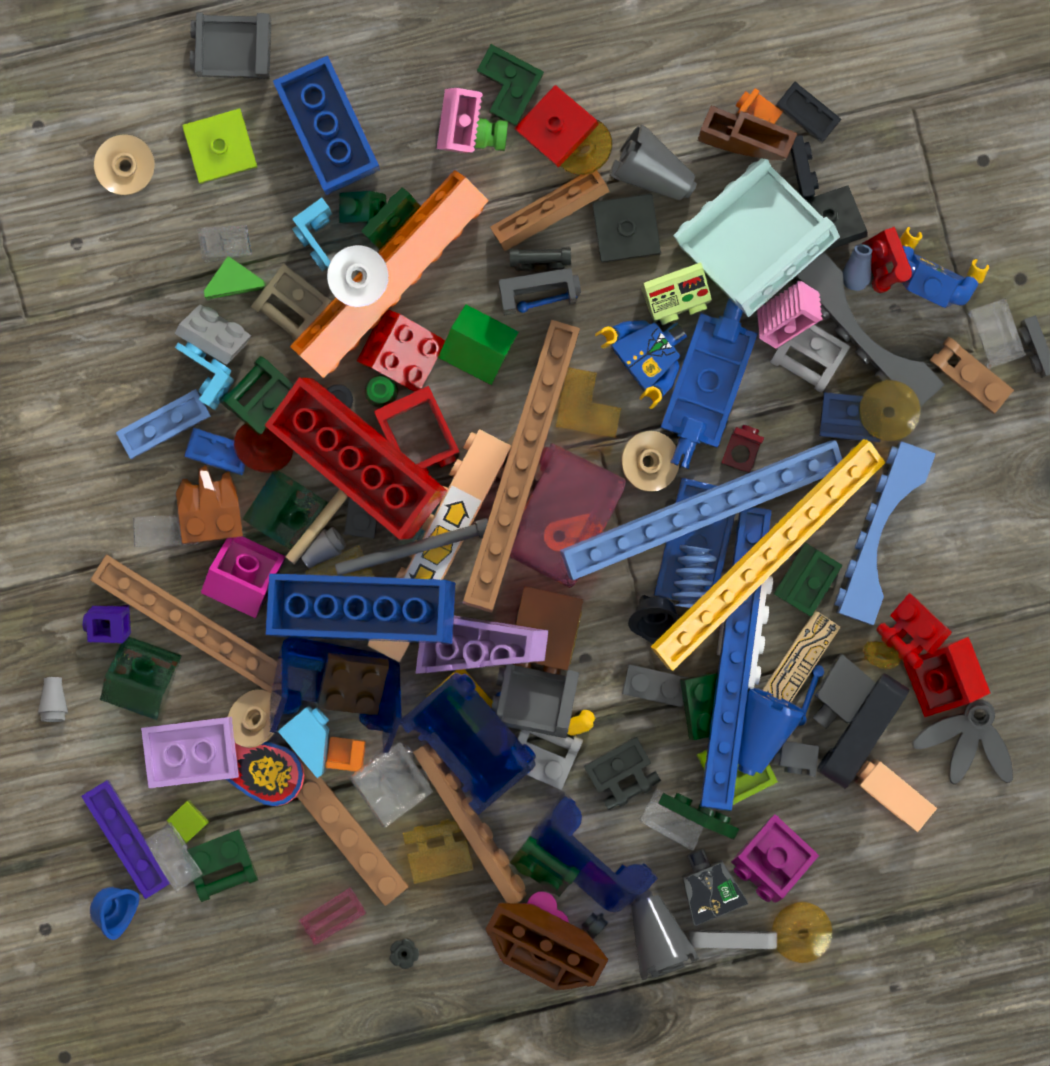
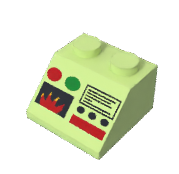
M701 262L643 283L641 288L653 323L660 321L662 325L678 320L677 314L688 310L690 315L702 312L707 309L706 304L712 300Z

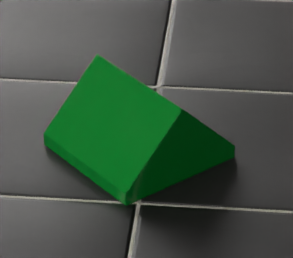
M465 304L451 327L438 358L492 386L519 331Z

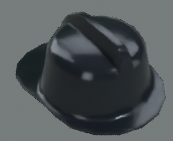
M642 595L636 612L629 618L628 626L636 635L654 644L681 616L677 614L673 603L667 598H650Z

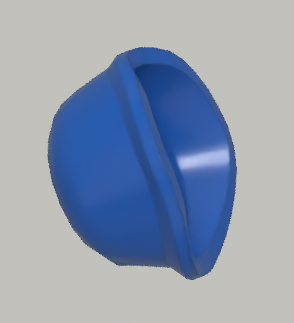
M115 887L102 889L96 894L90 905L91 920L107 938L111 940L119 938L130 924L137 910L140 900L139 894L131 889Z

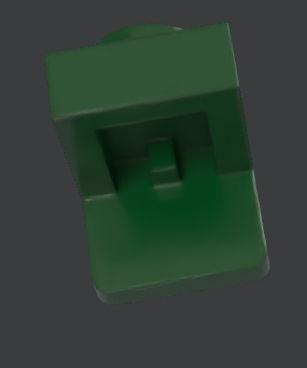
M374 191L340 193L339 223H368L386 205V194Z

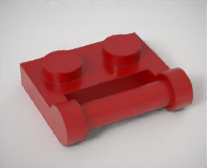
M895 226L861 243L872 249L871 270L874 276L872 280L874 291L884 293L891 288V285L897 282L903 283L910 279L912 270ZM893 263L894 268L892 272L888 273L886 265Z

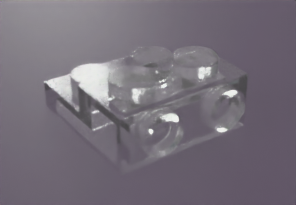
M392 742L370 758L369 763L349 776L382 827H387L433 793L429 786L431 781L426 772L421 768H417L412 760L415 758L413 752L405 743L401 744V742Z

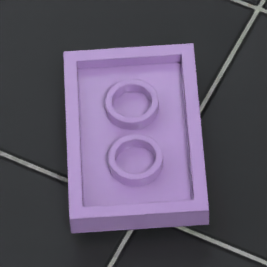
M232 717L141 728L148 788L239 777Z

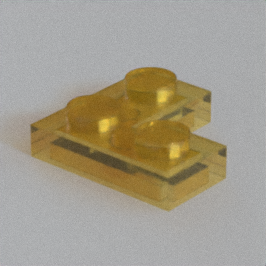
M568 367L556 427L616 438L621 408L592 403L597 373Z

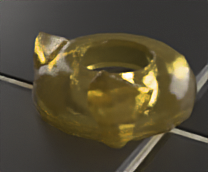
M868 641L863 648L865 659L878 668L892 669L897 667L901 661L898 657V652L893 647H887L883 642ZM876 656L883 657V658H885L886 660L880 659V658H878V657H876Z

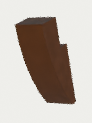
M711 105L697 141L741 155L786 161L797 133L743 111L737 116Z

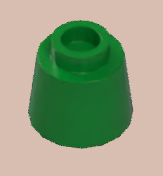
M381 374L369 379L364 392L366 399L371 405L382 408L397 399L398 387L394 380Z

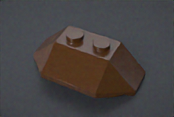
M499 903L485 929L502 963L555 990L595 986L608 962L606 955L586 931L533 904Z

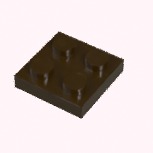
M328 652L317 699V708L378 715L389 668L388 659Z

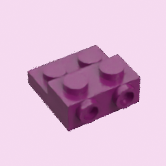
M774 814L756 835L744 845L732 859L731 863L735 866L733 869L734 873L743 881L750 880L758 887L756 893L761 899L766 902L772 900L776 903L786 896L819 855Z

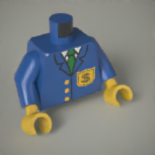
M907 227L900 237V241L910 264L912 276L909 280L902 283L908 291L944 308L952 304L962 306L968 303L978 284L984 281L989 265L985 269H980L976 267L978 260L975 259L971 263L967 277H962L915 254L914 249L922 239V233L919 232L916 237H913L909 233L910 227Z
M645 320L624 321L613 327H604L595 333V336L600 334L605 336L607 342L601 345V348L604 349L611 345L618 358L644 391L639 397L640 400L645 396L650 397L653 404L649 408L653 409L673 387L680 366L677 360L680 358V355L674 346L687 337L681 326L676 322L662 332L655 322L650 324Z

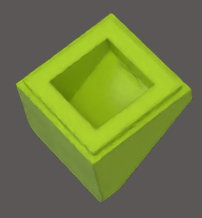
M190 800L186 801L166 820L186 843L209 823Z

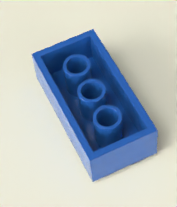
M328 55L273 80L325 195L380 171L379 164Z

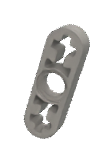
M690 930L689 942L696 948L775 949L777 948V932Z

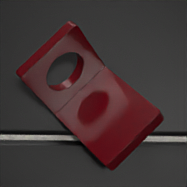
M742 425L741 429L735 427L722 459V464L750 473L758 449L765 437L759 436V430L747 425ZM738 445H743L749 450V458L744 463H738L732 458V450Z

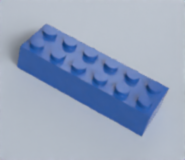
M269 574L266 635L293 638L452 644L456 583L440 579Z

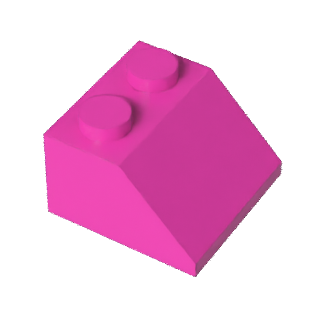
M245 537L226 539L208 570L201 593L256 618L268 597L269 574L279 573L286 556Z

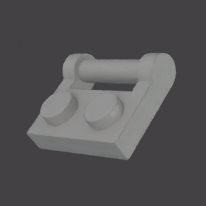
M813 325L781 345L770 363L776 367L781 365L814 385V389L822 393L850 346ZM789 347L826 368L823 374L819 375L787 356L786 352Z
M521 730L506 766L562 790L583 739L576 736L574 739L568 736L561 738ZM531 733L568 749L566 757L564 758L527 742L529 734Z

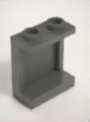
M196 12V20H191L190 28L191 38L196 39L195 50H190V68L195 69L197 77L270 79L271 17L268 13H257V16L204 15L203 12Z
M571 268L499 280L504 316L516 314L514 300L516 295L566 288L569 305L576 304V296H581L579 276L572 275Z
M513 664L506 665V668L500 667L496 685L502 686L500 696L494 695L491 713L496 714L495 724L566 738L579 672L568 670L566 676L514 666Z

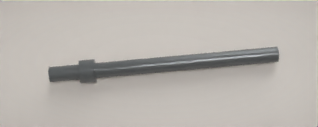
M488 519L477 520L471 526L335 564L337 575L340 576L479 536V539L484 536Z

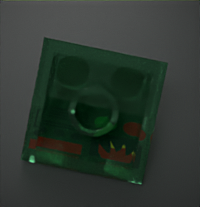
M275 468L244 515L243 520L291 550L329 502Z
M128 637L120 644L105 675L100 700L157 720L168 697L182 655Z

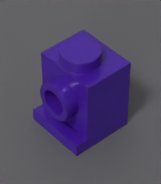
M92 606L84 614L82 623L84 632H87L88 642L123 643L131 634L130 606ZM105 620H110V624H107Z

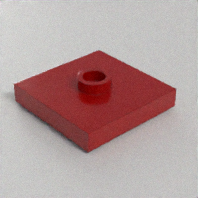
M554 85L514 129L559 168L594 131L599 122L557 85Z

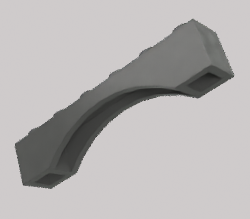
M825 252L821 253L794 277L797 282L802 281L819 292L821 300L819 302L822 309L821 317L825 320L830 318L837 327L834 330L844 342L850 340L855 345L857 350L854 352L864 364L867 365L870 362L877 370L875 376L885 387L891 385L898 393L895 398L906 410L910 407L913 411L919 409L944 386L943 382L924 362L908 360L894 355L877 345L865 334L848 306L843 287V272Z

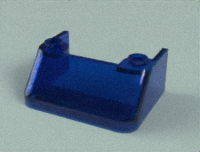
M297 637L286 638L279 652L270 697V732L276 733L282 714H293L299 710L301 700L317 703L328 652L388 659L389 668L378 715L359 714V720L370 730L382 731L383 753L389 754L402 720L399 662L383 653Z

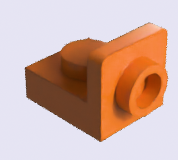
M756 88L751 94L745 91L735 105L739 108L736 115L739 116L740 112L743 111L775 124L783 111L759 94L760 91Z

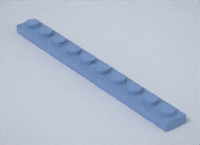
M827 441L560 550L569 578L572 580L578 579L824 478L842 460L837 441Z

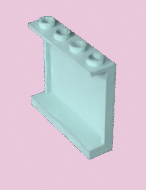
M762 158L750 164L742 176L736 181L730 182L713 201L707 202L694 218L684 222L679 227L678 232L674 234L680 248L696 264L701 262L704 272L748 317L840 238L834 223L827 217L823 218L771 167L768 159Z

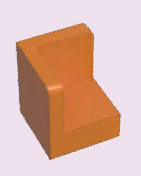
M331 737L329 739L325 768L362 772L366 741Z

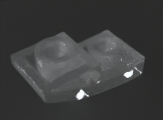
M179 515L133 517L134 547L199 545V542L182 544Z
M171 822L145 840L155 860L176 892L203 874L186 850L188 846Z

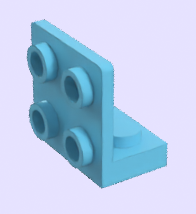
M320 198L295 216L293 221L296 226L292 228L304 247L310 244L314 249L310 255L321 271H324L326 268L328 269L331 261L309 231L311 229L318 231L330 222L329 216L332 215V212L323 198Z
M178 342L175 346L176 349L215 374L213 379L208 377L200 387L199 393L202 395L199 400L216 410L220 404L219 399L224 393L228 392L235 381L229 376L232 370L214 358L209 363L204 359L206 353L193 344L187 342L183 346Z

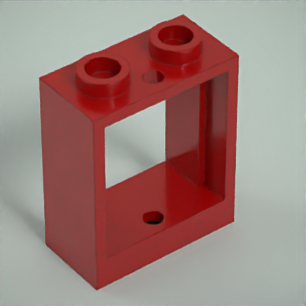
M427 386L375 410L374 413L386 439L400 450L387 421L426 402L429 403L450 448L417 464L429 474L427 468L439 464L440 468L455 462L457 460L455 455L459 454L460 451L430 387Z

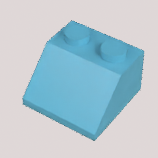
M308 706L278 732L318 778L326 772L325 762L327 761L330 730L326 723L329 722V719L321 709L315 708L313 710L311 706Z

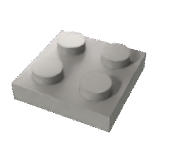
M198 305L179 324L174 333L226 365L247 345L251 337L239 324L225 320L214 309Z

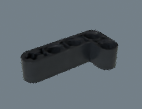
M882 673L834 748L829 749L816 771L846 789L898 711L910 689L886 673Z

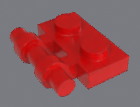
M911 593L905 597L890 615L897 622L895 626L890 628L885 623H882L876 629L877 633L882 636V642L887 647H893L898 652V657L905 664H910L915 669L919 668L923 663L922 658L918 656L923 649L933 655L952 633L944 623ZM907 633L914 638L910 644H906L902 640Z

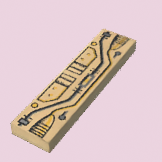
M815 610L762 690L771 693L775 698L780 700L783 698L792 702L841 627Z

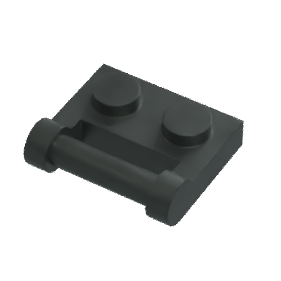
M571 247L547 250L510 249V267H516L517 271L535 270L534 265H546L547 270L565 269V266L571 265Z

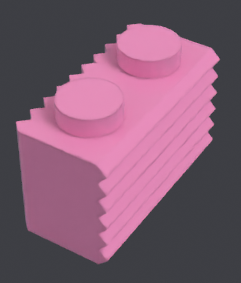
M460 88L445 89L437 149L458 153H472L475 151L473 146L476 145L474 140L477 138L475 134L478 132L476 128L479 126L476 122L479 121L477 116L480 115L478 110L481 108L479 105L482 102L480 98L483 96L481 92Z
M798 281L797 284L788 287V290H784V293H779V296H775V298L766 302V305H762L761 308L757 309L759 339L776 349L821 321L823 318L821 317L822 309L819 302L821 301L819 292L804 282Z

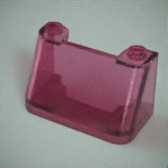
M551 443L549 448L545 447L542 451L539 463L541 464L540 470L543 473L525 506L509 558L566 587L572 588L578 579L572 580L569 578L560 550L603 532L623 493L626 480Z

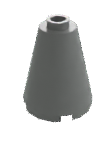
M644 125L637 126L629 135L620 149L622 154L619 161L614 160L610 170V176L615 180L679 201L683 197L689 198L697 185L694 182L695 174Z
M646 892L635 897L636 902L631 905L641 979L646 980L648 973H651L652 978H656L685 967L683 962L689 958L691 963L696 962L699 959L697 952L659 895L653 896L652 892Z

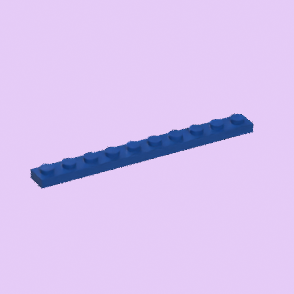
M751 507L739 512L732 567L769 532L772 510ZM761 585L724 622L700 807L732 811Z

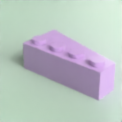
M454 615L452 644L419 643L416 674L545 661L548 630Z

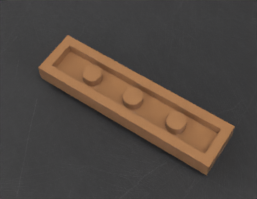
M594 167L492 225L490 228L503 250L506 251L534 234L545 230L564 217L571 215L585 205L596 201L610 191Z

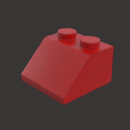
M969 637L942 645L933 655L929 652L919 654L918 656L922 658L923 663L917 669L913 668L910 664L904 663L924 717L972 703L991 693Z

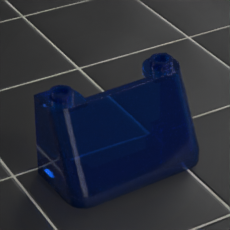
M454 673L399 721V724L407 733L412 730L421 733L418 739L421 742L426 740L465 785L462 788L465 793L469 790L471 791L473 800L468 804L479 815L533 770L536 765L534 761L536 755L527 744H521L478 694L473 680L467 674Z
M564 792L531 831V837L537 840L536 844L569 867L573 865L578 868L580 872L573 882L601 907L609 912H619L647 891L658 877L645 863L642 865L631 864L629 866L622 864L613 872L573 836V833L581 824L582 814L577 805H575L576 802Z

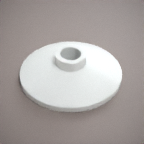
M355 245L342 249L333 257L328 267L327 281L331 292L339 301L349 306L361 307L372 304L382 296L388 284V269L384 259L375 250L366 246ZM358 270L362 273V280L360 282L352 280L351 274L353 271Z

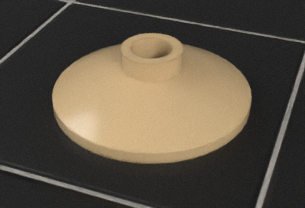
M117 135L109 138L99 147L94 159V171L98 181L105 189L118 195H131L141 191L150 182L155 168L154 157L150 148L141 139L132 135ZM124 161L131 163V168L127 172H123L120 169V165Z
M644 431L634 435L626 443L621 456L622 470L630 484L643 491H658L667 487L675 479L679 470V464L677 466L670 463L676 449L673 441L665 434L657 431ZM645 456L651 459V464L648 467L643 464Z
M252 690L237 699L228 714V717H232L235 743L242 747L252 748L265 743L271 738L281 718L280 704L274 695L265 690Z

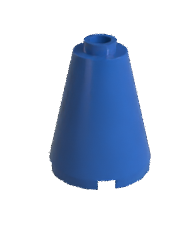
M757 688L750 689L747 693L738 760L739 766L737 769L751 776H754L755 772L762 773L802 721L805 711L783 698L780 700L773 697L769 692Z

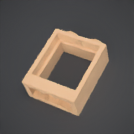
M873 759L871 762L866 760L856 774L858 776V779L855 781L856 784L917 832L937 809L887 766L876 759Z

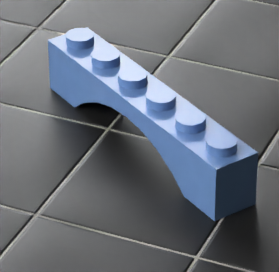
M902 441L897 444V447L891 446L886 459V463L890 464L887 475L881 474L875 490L880 493L876 504H870L865 520L869 521L866 532H860L855 544V548L859 549L855 561H849L844 575L849 578L846 588L839 589L834 605L838 606L836 613L869 625H874L884 598L877 571V548L881 532L897 504L912 490L926 482L935 453Z

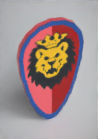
M265 742L252 748L242 747L235 743L239 777L226 779L228 782L247 796L265 805L281 806L288 804L297 797L303 786L305 775L303 764L296 753L287 747L270 742Z

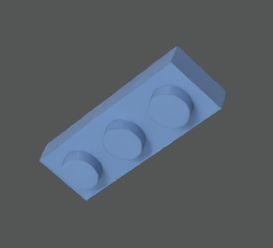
M195 389L117 431L116 434L129 458L133 459L211 417L205 404L199 400L201 396Z

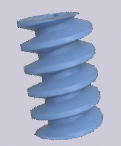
M680 545L679 549L687 553V556L678 557L677 561L685 565V568L676 569L675 573L683 577V580L674 581V586L681 589V592L672 593V598L679 601V604L674 606L691 608L707 592L703 587L712 585L713 582L705 578V575L712 574L715 570L707 566V563L714 562L717 558L709 554L711 549Z

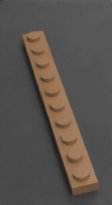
M554 320L550 322L464 596L463 604L493 612L580 332L578 327Z

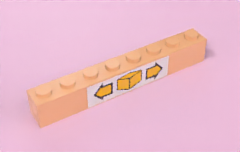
M480 429L477 434L470 433L463 447L468 452L463 461L456 460L449 474L454 479L449 488L443 486L448 491L438 503L440 506L435 515L430 514L421 529L426 531L422 539L472 525L506 460L507 454L511 450V445ZM463 541L410 555L409 557L412 560L407 569L401 567L396 578L443 580ZM369 641L367 646L400 662L411 642Z

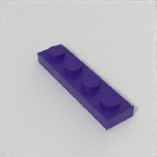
M109 780L104 781L81 796L145 899L172 883Z

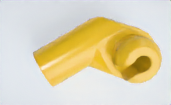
M582 710L579 716L571 718L567 734L574 736L589 731L594 725V714L589 710Z

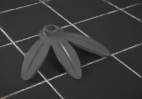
M978 699L966 706L964 714L950 716L931 724L912 742L914 749H924L943 743L962 732L954 748L950 763V782L957 784L968 771L975 757L979 739H981L987 758L1000 778L1006 783H1010L1013 780L1012 762L1008 749L1000 734L991 725L995 719L994 707L986 700ZM977 709H982L985 711V715L978 718L974 715V712Z

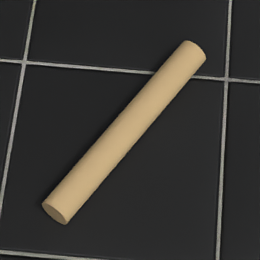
M339 489L285 558L295 565L349 496Z

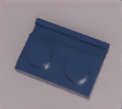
M824 392L819 436L860 441L865 439L870 442H880L885 398Z

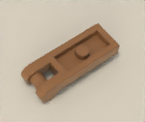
M948 337L942 344L944 346L938 354L934 353L930 358V363L991 413L995 414L1014 389L970 355L955 340ZM952 355L960 359L954 368L947 362Z

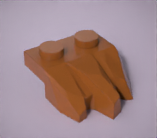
M205 465L198 469V485H192L188 479H182L176 492L182 544L243 537L237 489L230 472L222 474L220 481H214L208 466Z

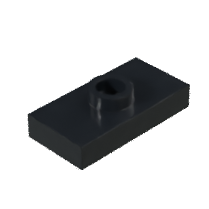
M796 81L775 105L821 144L842 120Z

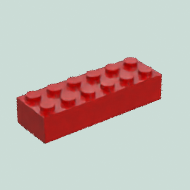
M299 377L265 424V427L400 540L412 539L448 491L313 378Z

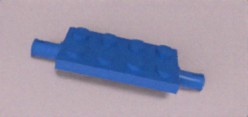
M730 298L727 301L723 316L714 318L702 313L700 314L660 427L676 433L680 437L670 463L678 466L681 456L684 454L680 467L689 469L695 447L700 442L718 448L758 335L756 332L741 327L740 319L743 311Z

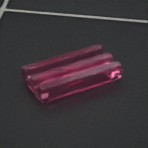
M350 887L300 918L299 921L312 939L313 944L317 945L367 912ZM349 896L352 900L311 926L308 922ZM354 906L357 908V912L319 936L315 933L316 930Z

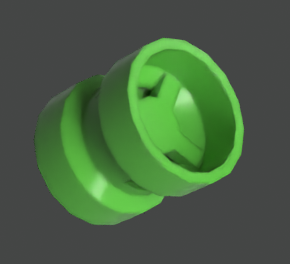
M479 118V121H477L479 126L476 128L478 132L476 133L475 148L485 149L488 146L494 147L498 151H505L508 121L499 120L496 123H491L487 119Z

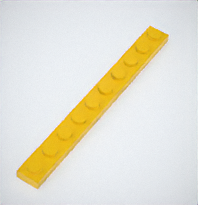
M863 439L651 646L652 650L668 669L673 671L885 464V461L870 441Z

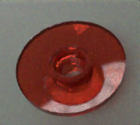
M246 424L238 429L233 442L235 453L243 464L255 471L265 473L276 472L286 467L294 451L268 428L258 436Z

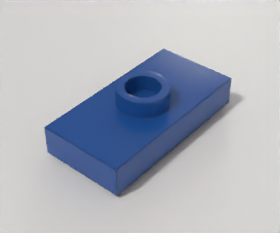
M193 428L184 457L231 473L243 475L251 446Z

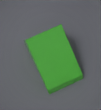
M227 256L205 288L204 297L210 300L264 290L266 283Z

